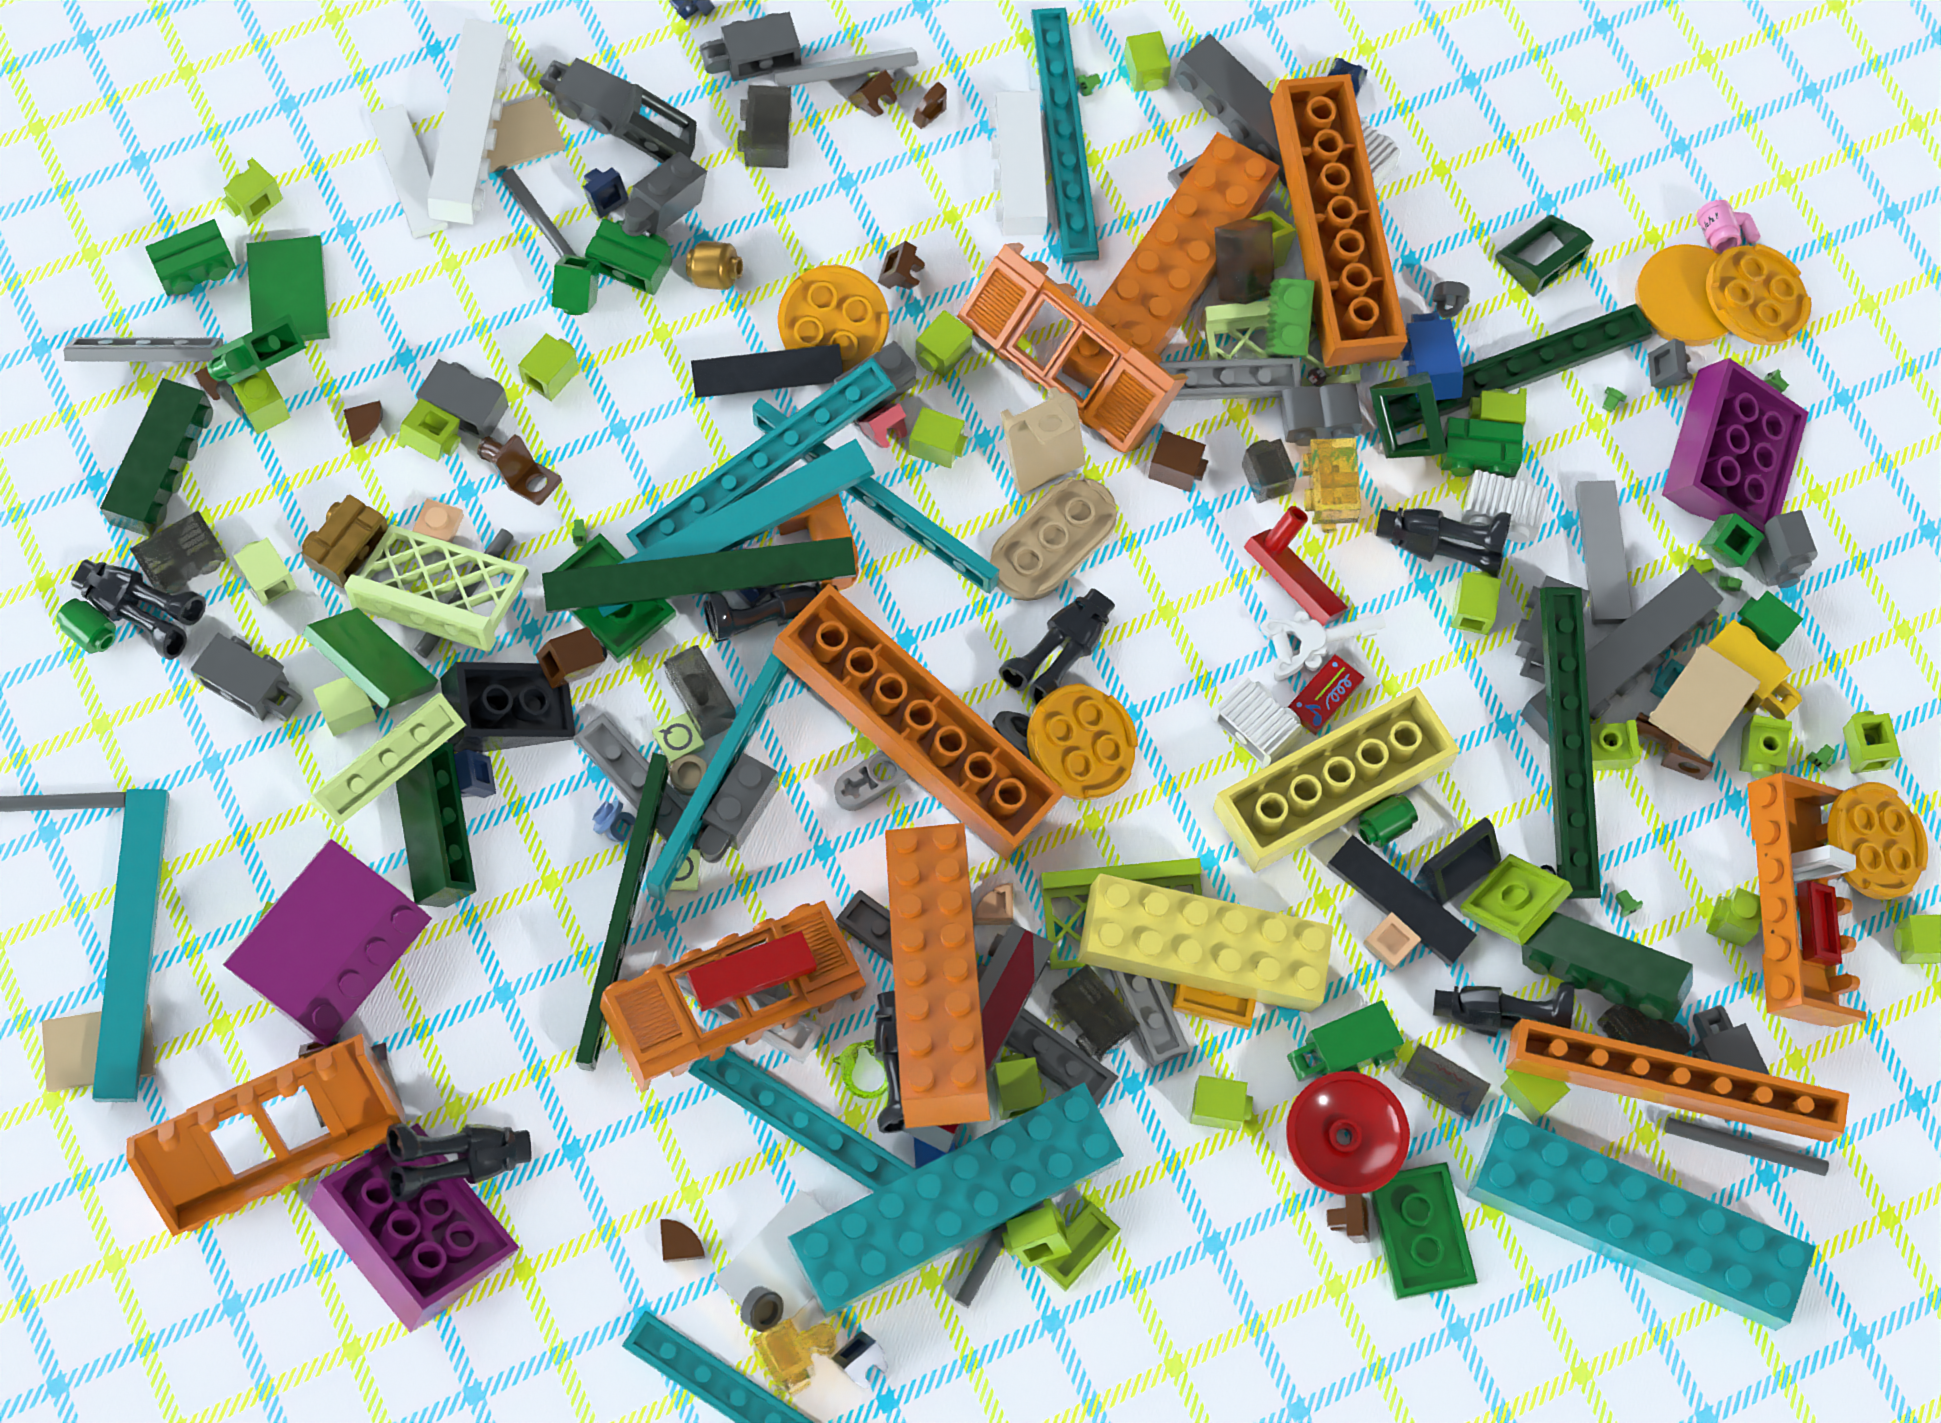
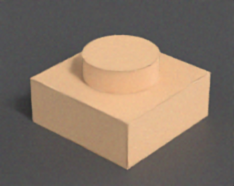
M426 498L412 531L452 543L464 517L463 510Z
M1391 912L1364 940L1363 944L1393 971L1419 944L1421 938Z

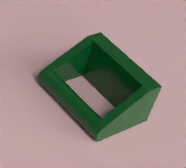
M1549 214L1499 250L1495 257L1508 273L1532 297H1535L1584 261L1594 240L1584 230ZM1549 232L1564 245L1537 266L1517 256Z
M1428 371L1369 387L1385 458L1424 457L1447 452ZM1417 393L1427 438L1398 445L1386 395Z

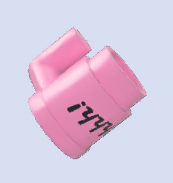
M1718 199L1710 201L1703 205L1696 213L1697 223L1701 227L1707 243L1713 248L1715 253L1722 254L1732 246L1737 247L1741 244L1740 227L1748 243H1755L1761 237L1751 214L1733 211L1731 204L1727 200Z

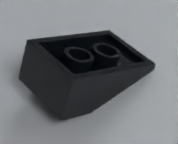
M455 662L440 677L442 695L466 724L447 740V743H453L454 752H460L465 749L474 752H490L573 740V737L576 735L569 683L552 689L539 663Z

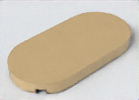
M1074 478L1060 481L997 539L992 548L990 563L1000 569L997 587L1003 593L1023 601L1039 600L1050 595L1110 538L1116 526V503L1112 493L1103 484L1087 478H1083V480H1073Z

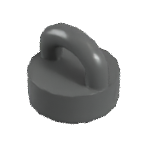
M1443 281L1434 286L1432 299L1436 303V311H1438L1439 316L1442 318H1452L1463 310L1464 305H1467L1470 300V288L1468 285L1456 281ZM1446 305H1447V306H1453V307L1450 308V309H1445V306H1446Z
M763 1286L754 1287L742 1303L740 1309L741 1321L757 1332L764 1333L772 1330L781 1320L784 1311L782 1297L769 1288Z

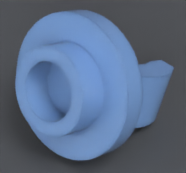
M616 799L612 803L605 801L592 817V820L596 822L593 831L599 835L605 832L610 840L623 842L625 837L617 831V822L622 820L631 826L635 824L636 818L629 812H621L624 804L620 800Z

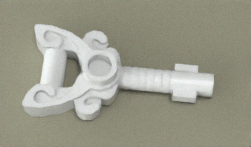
M1304 611L1297 612L1293 616V621L1286 619L1264 620L1260 624V630L1266 637L1273 640L1278 657L1274 667L1275 681L1290 677L1304 665L1308 670L1315 671L1319 669L1322 665V657L1327 653V643L1362 635V639L1378 635L1377 630L1387 628L1383 613L1373 616L1371 611L1356 615V621L1323 629L1316 619L1310 621L1308 613ZM1288 634H1293L1301 643L1300 653L1296 656H1293Z

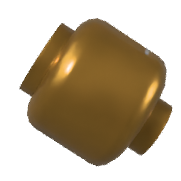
M700 241L687 254L686 273L699 288L728 290L734 285L735 280L740 279L742 276L743 260L741 257H738L737 251L731 243Z

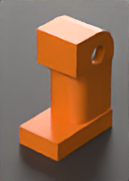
M839 493L777 526L780 536L808 529L811 541L852 537L856 577L817 582L821 588L830 584L836 585L838 591L852 586L857 581L859 575L858 550Z

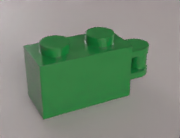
M287 314L211 351L214 359L208 362L207 369L214 380L223 381L226 379L230 386L307 347L290 315Z
M1380 1000L1311 1030L1305 1039L1306 1045L1290 1052L1286 1057L1298 1082H1303L1320 1074L1324 1076L1342 1071L1361 1073L1360 1069L1374 1064L1376 1069L1384 1067L1398 1059L1396 1054L1404 1045V1041L1384 1001ZM1310 1054L1312 1055L1316 1063V1065L1311 1068L1309 1067L1308 1062L1305 1058V1056H1308Z

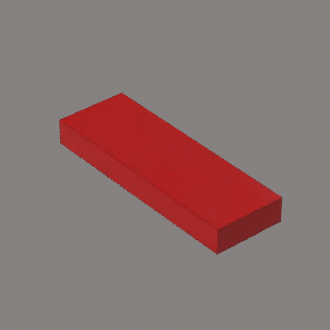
M800 930L688 970L686 977L701 1012L815 972L817 964L804 934Z

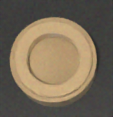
M684 755L675 760L670 769V778L674 789L682 795L693 796L708 768L707 763L696 755Z

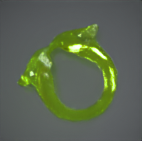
M874 1039L852 1043L839 1056L832 1059L833 1063L840 1065L846 1089L852 1095L862 1099H876L884 1095L888 1091L886 1073L883 1085L874 1091L865 1092L860 1090L852 1080L859 1050L865 1048L874 1057ZM875 1058L885 1072L883 1061Z

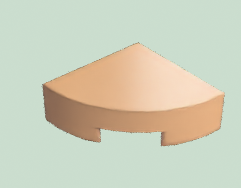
M1013 883L998 885L981 899L975 909L974 925H1010L1011 922L1013 923Z

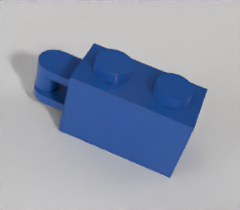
M1438 311L1411 314V323H1406L1408 342L1400 353L1401 360L1408 361L1409 364L1406 366V376L1428 371L1436 400L1461 398L1463 367L1451 318L1440 319ZM1415 393L1417 402H1419L1418 395Z

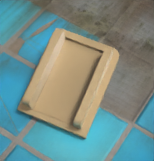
M1057 387L1048 390L1049 400L1013 416L1008 409L1000 412L1015 488L1020 495L1086 465L1076 401L1070 393L1061 394Z

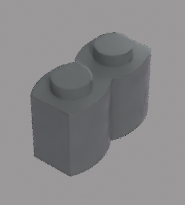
M1335 383L1321 387L1302 386L1282 390L1279 403L1285 442L1306 447L1315 444L1320 439L1332 440L1335 443H1346L1359 436L1363 424L1356 384Z
M1802 510L1775 515L1764 526L1762 534L1765 537L1755 551L1769 587L1778 585V588H1788L1796 585L1801 581L1800 577L1812 566V561L1818 555Z

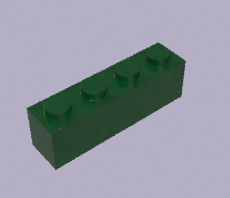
M162 378L101 504L100 510L110 525L152 538L157 526L160 527L164 523L167 516V504L172 494H176L179 491L183 481V470L187 462L194 459L198 450V439L203 428L207 429L213 418V407L205 391Z
M444 742L395 782L414 902L417 905L446 908L477 892L454 759L453 743Z
M1555 911L1521 946L1522 964L1539 975L1548 974L1563 981L1574 982L1575 989H1586L1601 995L1613 1004L1630 1006L1640 1010L1651 1019H1663L1673 1023L1693 986L1692 963Z

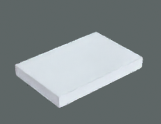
M802 1188L714 1278V1282L740 1307L747 1294L757 1286L769 1288L782 1297L784 1311L781 1320L772 1330L767 1331L773 1339L814 1298L787 1244L788 1236L829 1216V1214Z

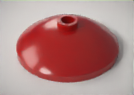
M1342 1071L1319 1077L1299 1093L1288 1113L1286 1142L1295 1166L1313 1185L1335 1195H1363L1384 1186L1400 1170L1409 1149L1410 1129L1407 1115L1401 1102L1386 1085L1362 1073ZM1339 1130H1344L1350 1135V1142L1348 1144H1341L1337 1140L1336 1134Z

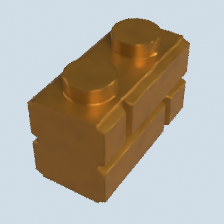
M347 494L341 503L337 501L331 505L326 513V522L318 532L314 530L307 535L302 544L303 551L301 552L306 565L323 577L325 576L329 581L341 588H344L351 574L355 575L389 528L386 518L380 512L370 506H366L351 494Z

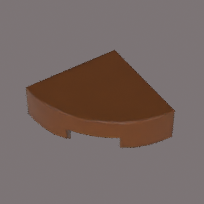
M939 81L925 94L915 110L912 122L921 130L927 127L947 108V88Z
M380 400L343 409L354 448L368 442L371 439L370 436L376 431L383 420V408Z
M660 1219L664 1263L706 1259L703 1245L690 1227L676 1220Z

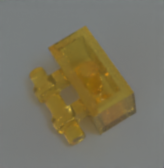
M1356 438L1310 440L1308 452L1301 454L1302 476L1309 477V489H1304L1303 501L1304 511H1311L1312 525L1321 524L1323 533H1333L1337 531L1336 524L1358 523L1361 512Z
M791 1318L752 1338L755 1352L778 1396L787 1392L792 1397L812 1385L810 1379L816 1376L815 1363L811 1356L814 1354L825 1357L829 1356L837 1347L836 1332L831 1325L821 1323L799 1335Z

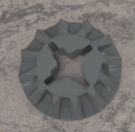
M1012 711L999 712L992 721L993 728L1026 758L1031 759L1027 745V729L1030 717Z

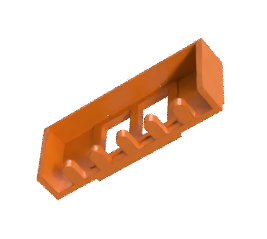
M1020 242L1004 244L997 256L991 261L956 317L973 330L974 336L984 339L993 346V350L998 356L1004 360L1013 361L1022 368V375L1029 381L1036 384L1040 383L1048 390L1057 387L1061 394L1070 393L1077 404L1079 421L1086 427L1095 429L1105 437V441L1110 447L1123 453L1140 449L1189 377L1184 373L1171 375L1159 365L1162 361L1160 355L1153 351L1142 352L1131 343L1134 335L1124 328H1112L1102 320L1105 312L1095 305L1086 307L1074 297L1077 293L1075 287L1068 283L1057 284L1047 276L1046 273L1049 267L1045 263L1038 260L1029 261L1022 256L1021 252L1025 247ZM1045 301L1049 302L1075 323L1046 367L1042 366L1017 345ZM1086 332L1110 351L1114 357L1084 400L1058 379L1056 375Z
M1784 772L1747 783L1752 840H1755L1760 890L1765 954H1762L1767 1014L1833 1028L1867 1020V1012L1839 1005V995L1856 991L1859 988V977L1848 973L1837 976L1836 966L1830 967L1803 960V950L1799 946L1796 912H1799L1798 896L1795 895L1791 854L1823 847L1824 843L1828 842V822L1822 824L1821 806L1835 802L1844 790ZM1840 873L1809 881L1828 885L1829 880L1842 877L1843 875ZM1836 897L1838 917L1850 913L1853 908L1852 901L1844 897ZM1840 935L1841 954H1847L1855 950L1857 944L1855 938Z
M825 900L810 905V903L802 904L791 910L787 916L777 920L769 918L761 921L749 933L741 936L738 933L729 934L720 939L715 947L705 951L702 948L693 949L681 956L679 962L667 967L664 963L657 964L647 969L642 976L630 981L628 979L618 980L603 991L600 1009L641 1093L649 1090L651 1081L654 1078L668 1072L671 1073L672 1077L680 1076L687 1071L689 1064L706 1056L709 1061L717 1060L725 1054L727 1047L743 1040L746 1045L754 1044L761 1039L764 1031L780 1024L783 1030L789 1029L798 1023L801 1015L815 1009L818 1010L819 1014L826 1013L834 1007L838 999L850 995L853 1002L861 998L867 984ZM802 930L817 964V969L815 972L785 982L792 996L757 1011L753 1010L747 996L734 1000L733 1003L740 1018L702 1034L676 979L685 976L688 970Z
M361 1033L305 1059L301 1057L189 1107L186 1109V1112L128 1137L126 1141V1161L169 1232L175 1237L186 1231L198 1230L206 1222L223 1214H233L242 1209L246 1204L263 1196H273L279 1193L285 1186L301 1179L313 1178L321 1173L323 1169L336 1163L353 1160L361 1152L378 1144H387L386 1134L389 1125L395 1123L406 1124L405 1112L370 1045ZM303 1085L330 1132L289 1150L262 1103L280 1095L284 1098H289L298 1092V1087ZM243 1113L245 1116L252 1115L275 1157L235 1174L211 1132L219 1127L220 1122Z

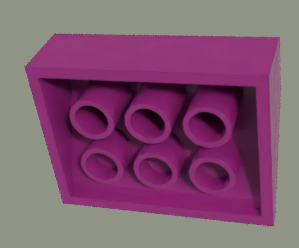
M1730 357L1698 369L1662 496L1686 512L1714 522L1720 515L1736 513L1759 532L1763 533L1765 524L1772 517L1782 512L1809 412Z
M329 839L222 965L313 1041L327 1046L428 925L432 917L402 891L334 840Z
M418 1123L410 1127L416 1135L429 1137ZM381 1144L319 1181L308 1207L408 1332L412 1333L444 1312L515 1254L520 1247L464 1178L429 1184L421 1188L418 1194L410 1201L395 1202L391 1196L388 1181L389 1172L392 1167L401 1165L426 1166L448 1162L449 1160L445 1155H438L411 1162L398 1163L391 1158L387 1144Z

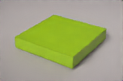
M1509 853L1459 908L1463 916L1522 946L1573 890L1569 881Z

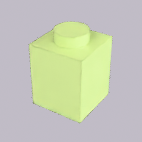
M268 537L261 541L248 543L239 553L233 556L240 571L263 607L297 588L291 573Z
M347 676L313 689L333 737L377 720L372 707L377 705V703Z

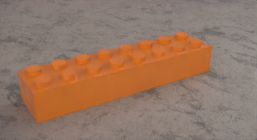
M1351 75L1279 80L1270 104L1306 279L1314 281L1312 308L1324 366L1331 367L1396 360L1408 340Z
M1217 131L1096 305L1105 312L1102 320L1114 329L1124 328L1134 335L1131 343L1142 352L1153 351L1161 356L1239 242L1246 219L1256 216L1274 191L1280 166ZM1085 332L1062 366V373L1092 390L1114 355Z
M828 584L776 637L772 653L1005 860L1027 839L1057 806L1066 793L832 585Z
M964 823L885 830L901 1102L905 1127L914 1128L989 1121L990 1111Z

